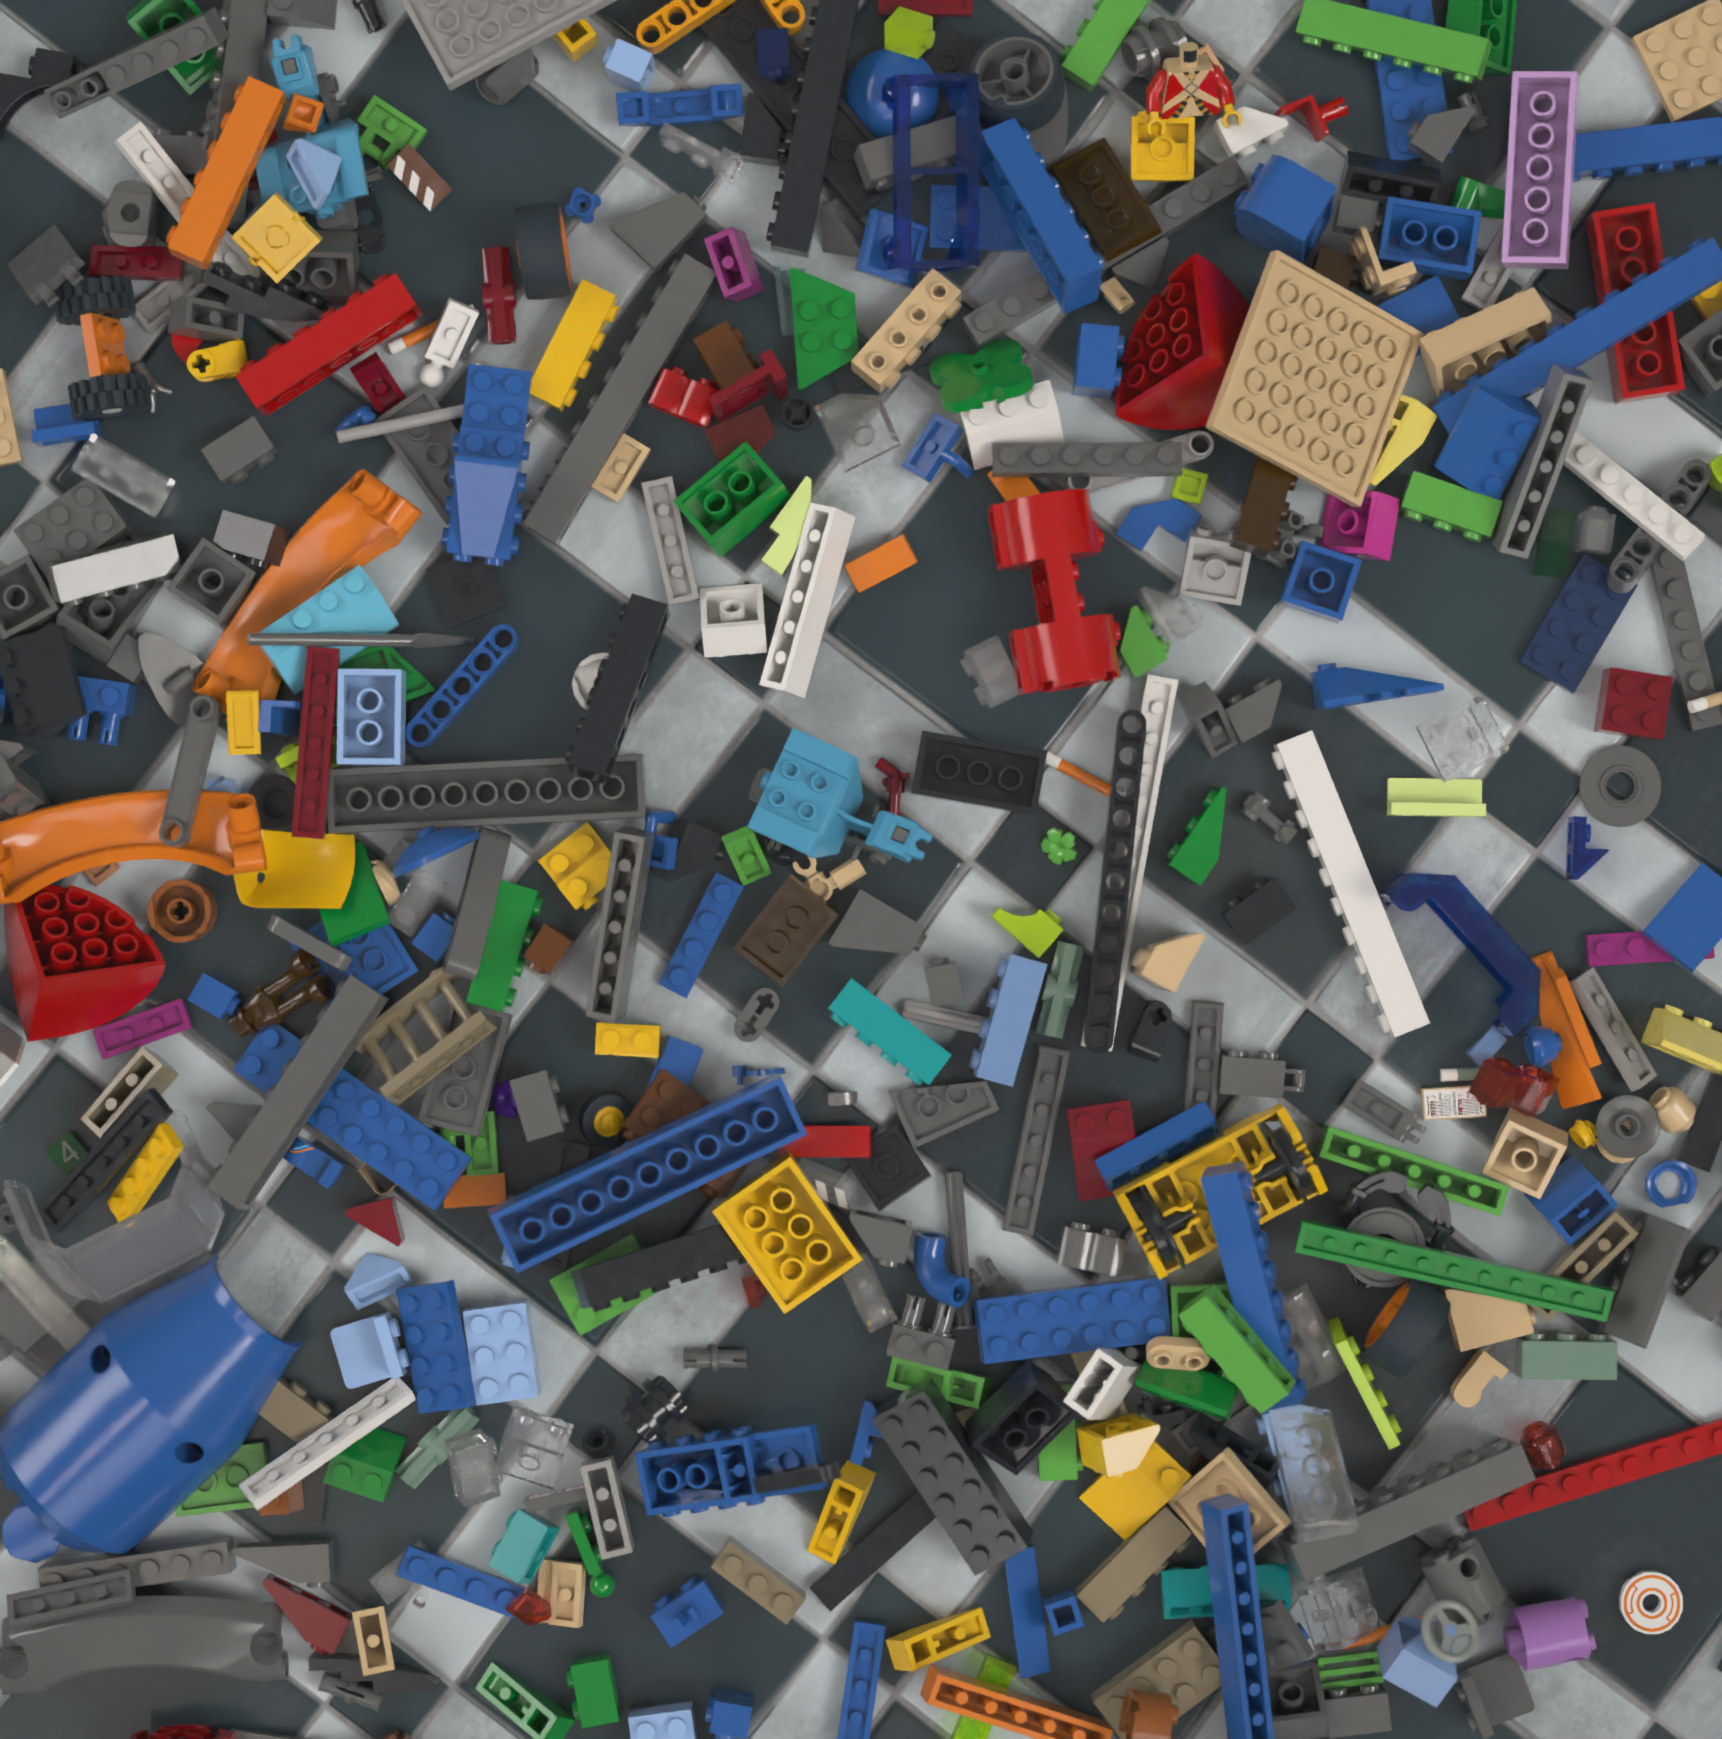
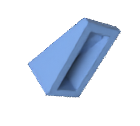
M1492 1026L1465 1053L1478 1067L1483 1068L1507 1039Z

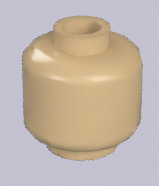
M1664 1086L1651 1095L1648 1103L1655 1109L1660 1127L1666 1133L1684 1132L1692 1126L1696 1106L1680 1088Z

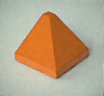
M294 93L283 129L315 133L325 103Z

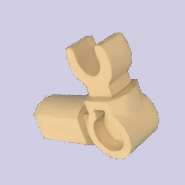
M808 857L811 862L808 869H801L796 861L793 863L795 871L806 877L805 885L825 901L832 896L835 888L838 887L842 890L867 874L858 859L855 861L849 859L829 872L831 875L829 878H826L822 871L818 873L815 858Z

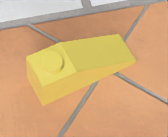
M1401 395L1369 484L1374 486L1379 484L1425 441L1438 415L1417 399Z

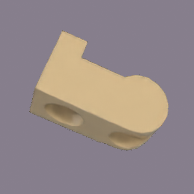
M1479 1347L1453 1381L1450 1387L1451 1396L1459 1405L1468 1408L1473 1407L1479 1403L1481 1391L1492 1377L1496 1375L1502 1380L1509 1370Z

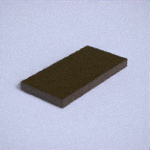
M1105 137L1049 166L1052 176L1056 179L1060 189L1105 262L1162 233L1160 225Z

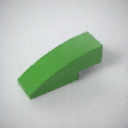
M892 1357L886 1387L906 1391L931 1377L947 1402L979 1409L987 1401L992 1377L949 1367L947 1371Z

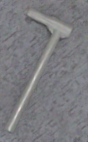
M477 361L474 363L475 365L486 366L485 361ZM464 404L336 431L338 442L344 443L463 417Z

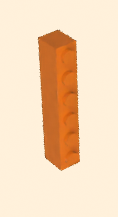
M248 76L245 85L241 83L238 86L234 95L236 104L231 113L226 112L220 126V129L223 131L218 141H212L207 152V158H209L205 169L200 168L193 182V186L196 188L191 198H185L180 209L182 217L178 226L173 225L166 239L172 256L206 271L287 102L283 91Z
M930 1664L920 1692L922 1698L929 1705L1035 1739H1111L1114 1731L1103 1719Z

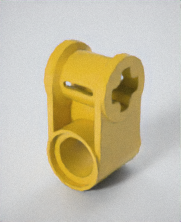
M235 340L219 344L218 346L196 350L189 355L187 368L193 377L200 382L234 378L241 373L240 368L249 362L245 342L243 340ZM203 359L210 364L206 366V372L204 373L196 368L200 366V360Z

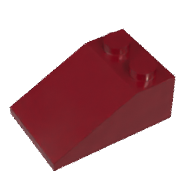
M1126 1098L1066 1107L1065 1111L1079 1201L1114 1196L1112 1191H1108L1096 1167L1095 1160L1135 1139L1130 1100ZM1138 1187L1134 1193L1140 1192V1187Z

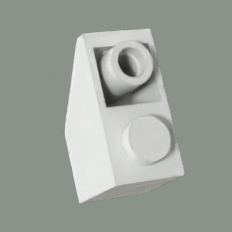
M1243 106L1235 110L1242 117L1240 126H1238L1237 117L1234 114L1227 116L1226 122L1229 129L1223 126L1222 118L1216 120L1213 126L1228 158L1234 156V158L1239 157L1240 160H1243L1257 152L1255 147L1265 142L1270 146L1285 137L1283 133L1286 132L1289 124L1286 119Z

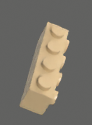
M932 268L852 359L851 370L879 393L886 387L891 389L901 377L900 370L906 364L912 365L920 356L922 351L919 348L927 340L932 342L938 336L942 329L941 323L947 317L952 319L962 307L960 303L962 291Z

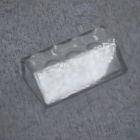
M1301 1404L1269 1410L1270 1433L1297 1544L1361 1532L1331 1410Z

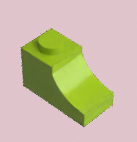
M998 907L990 916L1037 958L1041 957L1064 930L1059 926L1062 920L1049 908L1045 913L1038 909L1035 914L1017 916Z

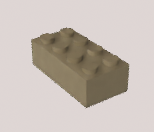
M1191 1619L1091 1693L1092 1700L1120 1739H1125V1733L1119 1731V1720L1124 1696L1131 1697L1127 1691L1129 1688L1169 1693L1172 1698V1705H1178L1179 1718L1221 1687L1218 1654Z

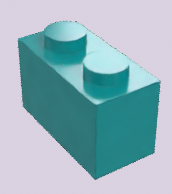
M518 1509L509 1517L506 1524L508 1529L503 1538L493 1547L491 1552L493 1557L488 1565L518 1584H531L560 1527L536 1512L528 1513L525 1509Z

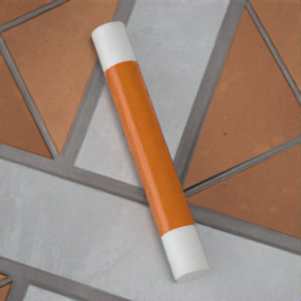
M439 319L387 343L392 355L430 338Z
M1049 751L1047 752L1045 764L1109 797V783ZM1116 788L1117 792L1125 797L1126 792Z

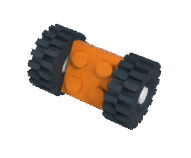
M101 276L100 278L91 277L81 280L75 286L70 282L62 283V285L54 290L55 294L59 297V300L54 303L56 319L59 324L69 326L75 324V326L82 327L90 376L88 380L83 379L68 385L73 419L77 421H105L125 416L131 417L151 410L152 404L147 376L129 373L130 361L125 355L123 343L125 341V331L120 324V318H128L136 312L131 279H127V277L119 278V276H112L110 278Z

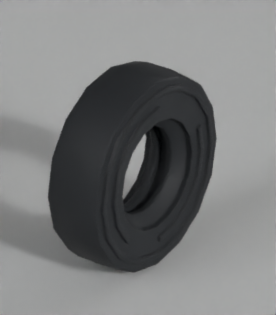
M270 775L263 777L254 783L248 793L255 797L260 824L263 829L281 831L292 826L296 785L285 776ZM272 791H280L287 798V808L280 815H271L264 808V798Z

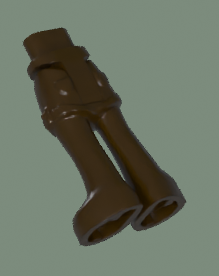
M303 949L294 952L290 958L291 968L286 973L267 985L256 987L254 993L243 1004L237 1006V1012L229 1016L228 1019L239 1037L243 1038L249 1033L256 1034L260 1029L273 1024L279 1025L288 1014L309 1001L314 1000L318 1004H324L333 999L334 990L326 974L315 976L305 986L282 1001L279 998L280 994L321 970L320 963L311 953Z

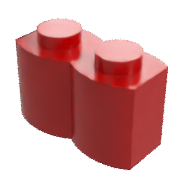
M671 366L670 370L662 368L648 402L649 406L695 426L708 429L714 414L709 397L719 392L716 389L717 384L704 378H700L699 382L687 378L688 372L675 366Z

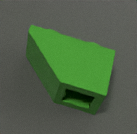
M1137 605L1131 607L1128 612L1118 650V655L1133 680L1167 661L1166 653L1169 652V648L1161 635L1155 637L1150 626L1154 623L1146 609L1140 610Z

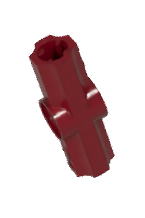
M495 246L482 249L485 282L482 283L484 310L487 311L489 344L508 345L517 343L514 309L517 308L515 282L512 281L510 248Z

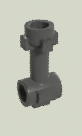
M1256 791L1253 796L1250 795L1242 804L1244 807L1240 811L1254 823L1258 818L1276 832L1273 838L1277 842L1282 841L1286 845L1298 831L1293 827L1295 824L1289 819L1283 823L1267 809L1271 803Z

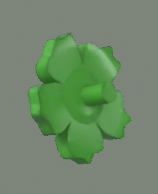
M1056 827L1047 831L1048 837H1045L1041 843L1042 851L1049 853L1048 858L1054 864L1060 865L1063 860L1065 862L1074 860L1078 853L1072 848L1076 845V836L1071 831L1063 835V831Z

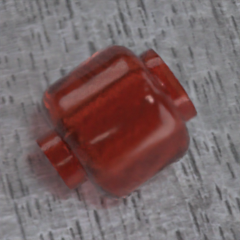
M1536 1421L1523 1429L1519 1444L1522 1445L1529 1464L1534 1468H1544L1545 1470L1556 1468L1566 1453L1565 1443L1557 1428L1550 1423Z

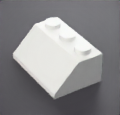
M1050 380L1034 384L1029 392L1019 397L1008 398L999 404L997 399L990 402H984V408L958 413L974 471L992 466V443H1065L1059 411Z

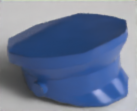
M20 1500L2 1524V1538L9 1554L24 1561L38 1563L57 1553L60 1543L53 1540L57 1534L47 1527Z

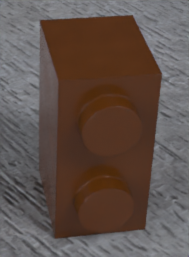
M544 924L524 954V957L529 959L527 965L542 975L546 974L547 971L555 973L576 940L551 924Z

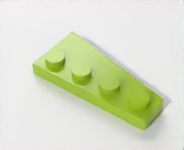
M1339 1316L1328 1320L1335 1346L1388 1449L1391 1450L1401 1445L1397 1433L1402 1430L1394 1414L1388 1416L1384 1408L1388 1406L1386 1398L1380 1388L1375 1390L1371 1382L1375 1379L1368 1363L1361 1362L1358 1356L1361 1350L1354 1336H1348Z

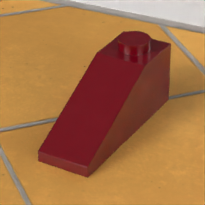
M269 1573L262 1583L303 1639L311 1643L310 1647L318 1653L327 1655L329 1652L334 1654L351 1623L352 1613Z

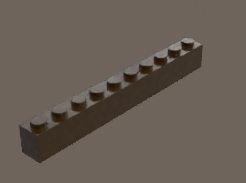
M1321 246L1312 265L1313 271L1347 290L1349 286L1354 287L1359 273V269L1354 267L1357 260L1356 256ZM1256 455L1229 547L1266 558L1271 549L1276 551L1281 538V532L1277 531L1280 520L1285 521L1290 503L1285 500L1288 490L1294 491L1298 480L1297 476Z

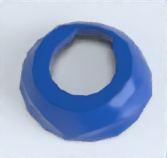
M1664 1160L1650 1170L1645 1179V1191L1649 1199L1661 1208L1682 1203L1688 1204L1697 1189V1178L1693 1170L1686 1163L1680 1161ZM1664 1172H1673L1680 1179L1679 1195L1673 1199H1665L1657 1188L1658 1177Z

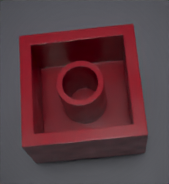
M1613 667L1604 669L1594 732L1651 741L1663 740L1673 677Z

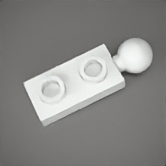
M449 297L424 352V357L432 360L431 363L424 365L420 370V380L424 385L429 388L440 386L445 378L443 366L454 369L479 315L477 309Z

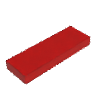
M803 1125L807 1132L806 1136L777 1149V1157H781L790 1151L793 1157L870 1158L871 1125Z

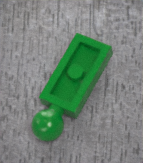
M577 1507L568 1511L565 1518L588 1574L592 1576L590 1590L595 1596L604 1598L613 1592L615 1582L613 1577L602 1569L603 1560L601 1559L598 1542L594 1543L590 1532L593 1531V1526L588 1514H582L580 1508Z

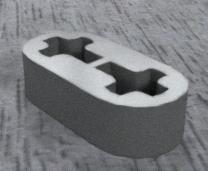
M761 988L757 990L734 1024V1032L740 1040L744 1042L756 1040L777 1011L780 999L773 989ZM769 993L773 996L771 1002L774 1004V1007L772 1009L766 1007L760 1015L755 1012L760 1005L757 997L759 995L766 996ZM753 1015L758 1017L753 1026L757 1030L756 1034L749 1033L747 1036H743L741 1034L743 1030L740 1026L741 1021L747 1023Z

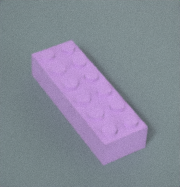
M1577 71L1512 72L1501 260L1504 268L1568 269L1579 95V76Z

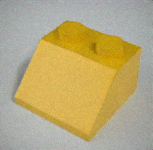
M1129 1413L1077 1427L1076 1431L1082 1465L1107 1476L1108 1479L1125 1477L1126 1472L1138 1468L1160 1432V1425L1138 1414Z

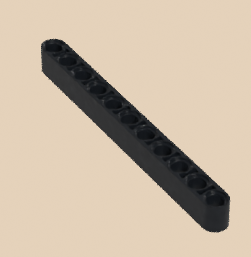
M1137 710L1124 712L1117 720L1083 1036L1086 1048L1096 1054L1107 1052L1112 1047L1114 1040L1147 726L1144 715ZM1128 716L1137 718L1140 722L1138 732L1128 733L1125 731L1123 720ZM1129 747L1136 752L1137 758L1134 764L1126 765L1121 762L1119 754L1123 748ZM1120 779H1128L1132 782L1133 792L1130 796L1124 797L1117 792L1116 785ZM1118 810L1126 811L1130 816L1129 825L1125 828H1119L1113 822V815ZM1119 841L1126 846L1127 853L1123 859L1118 860L1111 856L1109 849L1113 842ZM1111 873H1118L1123 878V886L1118 891H1112L1106 885V879ZM1109 904L1116 905L1120 910L1119 919L1113 923L1106 921L1103 917V910ZM1108 935L1115 938L1117 942L1116 950L1111 954H1105L1100 949V940ZM1102 967H1108L1113 972V981L1108 985H1101L1096 979V974ZM1098 999H1106L1110 1004V1011L1104 1017L1097 1016L1093 1011V1005ZM1096 1030L1105 1032L1107 1036V1042L1101 1048H1094L1090 1044V1035Z

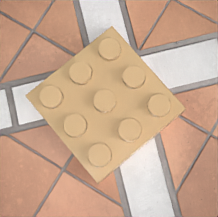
M1720 0L1703 2L1633 36L1631 41L1671 123L1722 99V3Z
M1229 1447L1205 1466L1167 1502L1205 1548L1201 1501L1229 1493L1248 1503L1254 1553L1292 1522Z

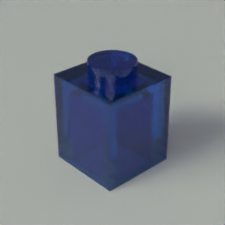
M788 28L756 30L759 75H765V78L768 79L783 78L784 73H790Z

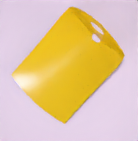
M261 830L266 852L267 870L234 874L238 897L242 904L250 907L341 909L354 874L355 836L325 834V839L291 837L292 832ZM259 872L265 875L262 883L257 881Z

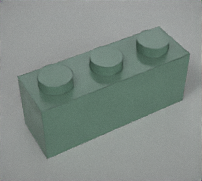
M1534 1332L1526 1335V1337H1517L1516 1375L1521 1379L1617 1380V1342L1613 1339H1608V1334L1589 1333V1338H1576L1577 1334L1570 1332L1557 1333V1338H1545V1333Z

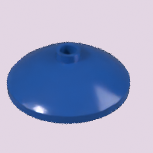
M883 48L868 54L854 67L847 82L845 99L846 104L877 140L931 123L938 109L939 86L934 72L921 57L915 59ZM887 88L895 89L896 93L892 99L885 98L884 93Z
M433 825L417 832L418 840L402 851L392 873L397 878L481 838L479 831L471 828L452 826L435 830Z

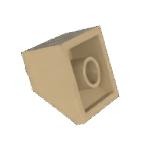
M1510 1107L1497 1132L1482 1173L1540 1199L1567 1148L1568 1133Z

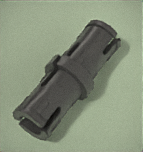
M712 1346V1349H684L683 1351L684 1369L712 1368V1371H718L719 1368L747 1369V1349H719V1346Z
M327 1671L323 1674L318 1691H324L343 1698L344 1703L351 1704L354 1702L377 1712L385 1693H373L372 1688L359 1684V1681L341 1682V1677L330 1674ZM339 1686H340V1687H343V1688H346V1689H348V1690H350V1691L341 1689V1688H339Z

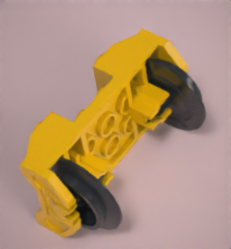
M1278 1103L1271 1108L1222 1130L1224 1135L1170 1164L1166 1161L1112 1191L1159 1280L1180 1267L1185 1269L1186 1264L1218 1248L1200 1180L1207 1167L1244 1161L1245 1169L1250 1171L1253 1179V1189L1251 1190L1253 1200L1257 1201L1260 1206V1225L1301 1203L1305 1205L1308 1203V1199L1328 1191L1317 1165L1313 1162V1157L1309 1154L1306 1144L1302 1142L1299 1130L1282 1104ZM1265 1122H1279L1282 1127L1272 1130ZM1259 1123L1261 1124V1128H1262L1263 1133H1264V1135H1265V1137H1266V1139H1267V1141H1268V1143H1269V1145H1270V1148H1269V1146H1268V1144H1267V1142H1266L1264 1136L1262 1135V1133H1261V1131H1260V1129H1259V1127H1258V1125H1257V1124H1259ZM1287 1179H1288L1289 1183L1291 1184L1293 1190H1291V1188H1290V1186H1289V1184H1288V1182H1287ZM1138 1187H1140L1142 1201L1134 1205L1140 1218H1138L1129 1202V1199Z

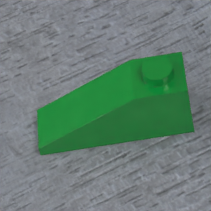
M495 1662L490 1664L475 1687L478 1692L534 1739H563L575 1722V1719L554 1701Z

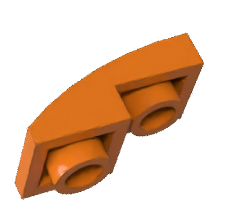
M902 534L847 562L844 566L858 593L910 567L917 563L918 560L905 535Z

